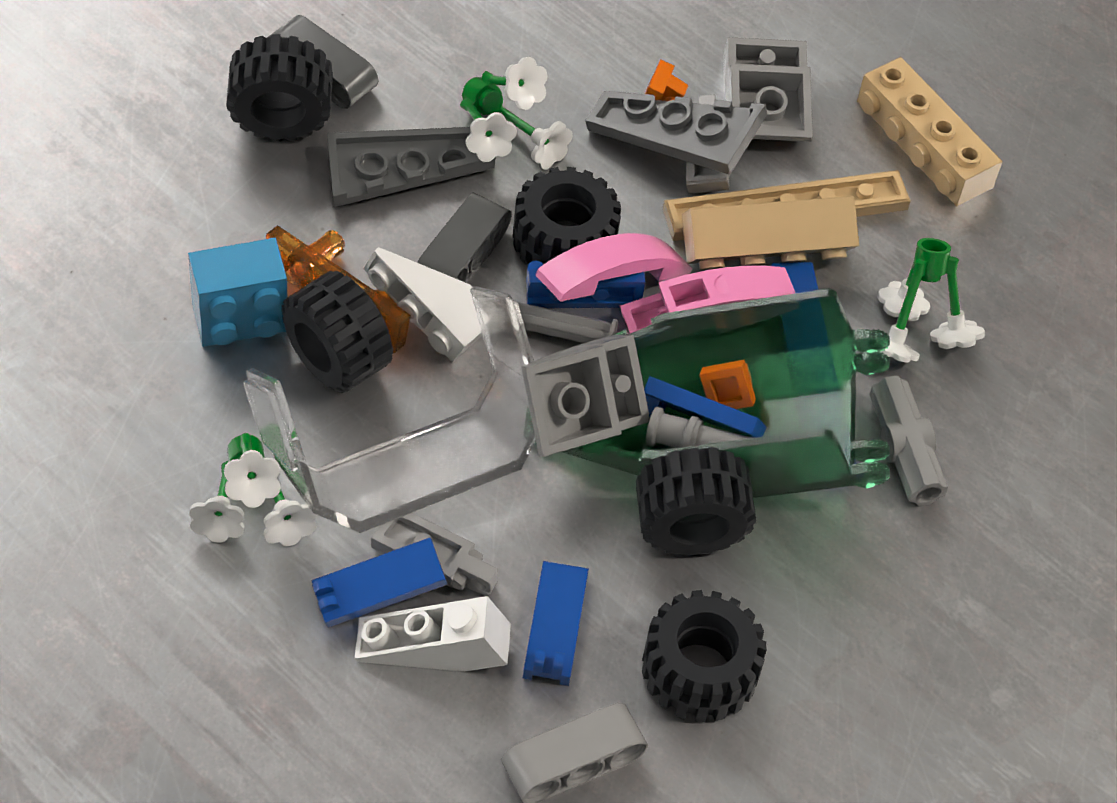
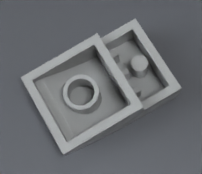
M728 37L724 50L726 101H732L733 107L750 108L751 103L766 104L768 115L753 139L811 142L813 139L811 69L807 67V41Z
M611 335L556 352L521 367L538 453L541 457L620 435L621 430L650 421L634 335Z

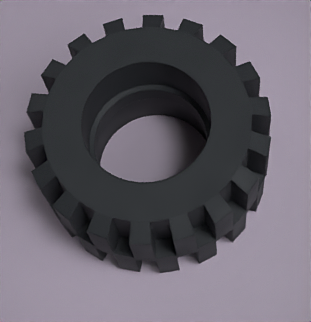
M271 34L270 38L259 36L254 38L253 43L249 41L243 43L240 50H235L229 67L226 106L227 111H230V117L233 122L240 123V128L245 132L252 131L254 136L259 138L268 137L272 141H279L280 139L293 141L297 140L299 136L306 138L312 135L313 130L319 131L323 128L324 121H328L330 117L333 72L330 60L326 59V54L321 49H314V44L307 40L302 42L298 40L299 37L290 35L287 38L281 37V34Z
M558 167L549 168L548 174L540 171L533 176V181L527 180L522 185V191L518 192L516 197L512 238H514V249L516 252H520L521 261L524 264H529L532 261H540L545 264L558 255L583 243L610 235H617L621 219V204L617 201L615 190L613 188L607 189L608 182L602 177L595 179L592 172L584 170L583 173L577 172L576 167H567V170L560 171ZM555 221H570L578 224V226H563L555 223Z
M329 271L283 301L284 304L281 309L282 319L291 345L306 368L331 390H336L338 393L348 392L391 363L393 359V346L385 320L369 295L347 275H343L339 271Z
M695 447L681 451L676 450L669 452L666 456L655 458L652 460V464L645 465L641 469V474L637 475L636 493L641 533L646 543H651V547L657 550H665V553L709 554L714 551L727 549L730 545L741 542L745 539L744 536L750 534L754 529L753 524L756 523V513L749 468L745 466V461L741 457H734L732 452L718 451V448L710 447L705 449Z
M696 590L691 592L690 598L679 594L673 597L672 605L665 602L659 608L657 617L653 616L649 626L642 658L643 679H649L647 689L651 696L660 695L658 704L665 710L670 706L676 708L675 716L685 719L688 713L695 715L696 722H705L707 715H713L715 721L725 719L727 710L733 714L740 711L744 701L749 702L753 696L765 661L764 657L767 647L766 641L762 640L764 630L761 623L753 624L755 614L749 608L742 611L739 608L741 603L739 600L733 597L729 601L721 599L722 593L712 591L711 596H703L702 590ZM690 645L708 646L718 651L727 663L717 667L700 666L688 660L680 649Z

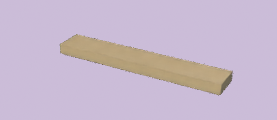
M895 170L664 200L662 210L672 241L684 240L682 214L694 208L854 196L856 217L908 210L910 198L899 171Z

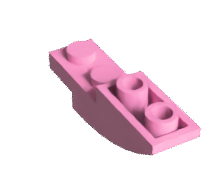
M737 266L696 272L659 282L660 293L621 305L620 309L629 335H634L637 348L711 323H715L717 330L721 331L799 305V300L785 267Z

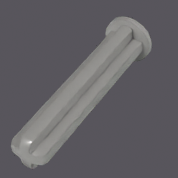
M497 297L493 298L490 304L500 316L495 323L582 343L617 334V319H613L612 323Z

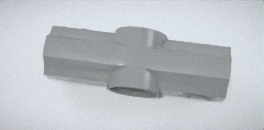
M899 375L884 377L882 381L872 385L869 393L881 425L880 441L884 457L889 463L895 462L909 502H914L917 506L932 504L935 500L944 497L948 489L935 455L936 437L933 425L928 418H921L907 380H902L899 378Z

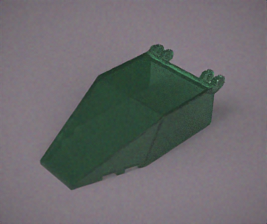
M821 289L663 313L650 319L652 325L628 334L625 329L616 333L634 335L644 388L649 376L706 398L699 375L702 367L745 360L751 374L756 400L754 406L736 410L759 418L767 427L763 437L681 448L658 443L652 447L646 445L648 422L621 430L620 435L562 451V453L634 475H640L641 469L645 465L652 464V460L659 456H666L669 452L695 447L699 449L708 447L718 448V451L732 452L734 457H741L745 461V466L749 468L753 498L848 486L870 488L874 487V485L884 484L890 478L889 467H887V464L874 461L888 458V455H890L889 444L879 439L855 441L856 372L864 375H873L888 370L890 367V357H888V354H884V352L880 353V351L888 349V346H890V336L879 329L852 330L837 292L833 289ZM668 407L664 411V413L685 419L691 418L689 415ZM531 418L529 439L533 444L537 445ZM704 422V426L724 430L722 428ZM855 459L864 463L855 464Z

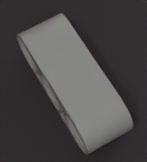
M615 703L514 745L503 754L501 762L522 802L537 803L635 761L646 752L648 744L627 706L624 703Z

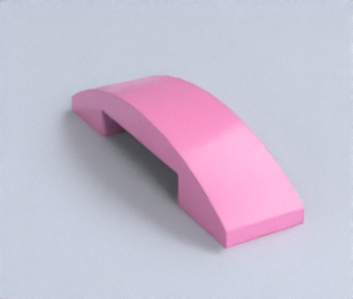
M626 233L598 238L576 246L538 268L536 277L561 302L594 295L598 282L601 280L649 271L658 281L690 274L692 267L663 240L646 234Z

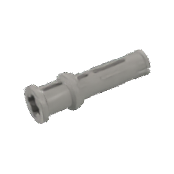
M660 407L654 408L646 434V445L654 447L658 443L681 450L695 447L699 449L708 447L718 448V451L734 453V457H741L747 464L773 470V472L777 473L782 462L778 458L766 456L765 454L783 458L785 452V444H776L704 426V421L700 420V417L692 416L690 419L666 414L664 409Z

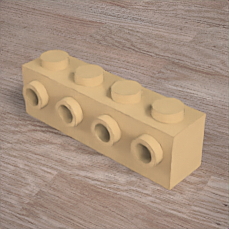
M902 57L864 74L857 102L862 110L883 128L889 139L895 141L910 157L912 163L919 167L935 183L937 189L946 195L956 207L994 188L1003 161Z
M854 196L694 208L682 214L686 262L688 264L699 263L700 270L725 268L724 261L740 260L741 266H759L766 264L765 258L781 256V263L806 261V254L821 253L822 260L842 259L847 257L846 251L859 246Z

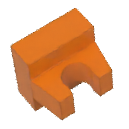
M660 59L644 94L654 95L655 100H675V97H684L688 84L672 75L674 65Z
M745 360L702 367L699 375L706 398L734 409L754 406L756 397L752 386L751 374Z

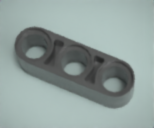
M296 15L272 33L281 34V37L287 38L290 35L296 36L302 42L307 40L314 44V49H321L326 54V59L330 60L333 72L331 101L341 108L348 109L378 85V75L365 58L302 15Z
M474 192L471 193L423 252L417 263L468 283L504 236L511 221L512 211Z

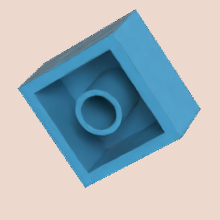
M276 237L188 253L192 308L202 347L216 344L227 345L238 340L271 337L277 333L286 332L281 309L284 304L283 301L288 297L287 276Z

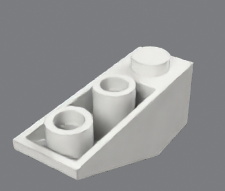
M380 247L372 253L363 267L368 273L372 284L377 289L385 291L398 305V309L403 317L409 322L415 323L427 335L431 346L438 353L445 355L451 362L455 361L487 333L500 317L470 284Z
M488 596L360 617L354 659L362 663L461 672L504 666L508 664L511 623Z

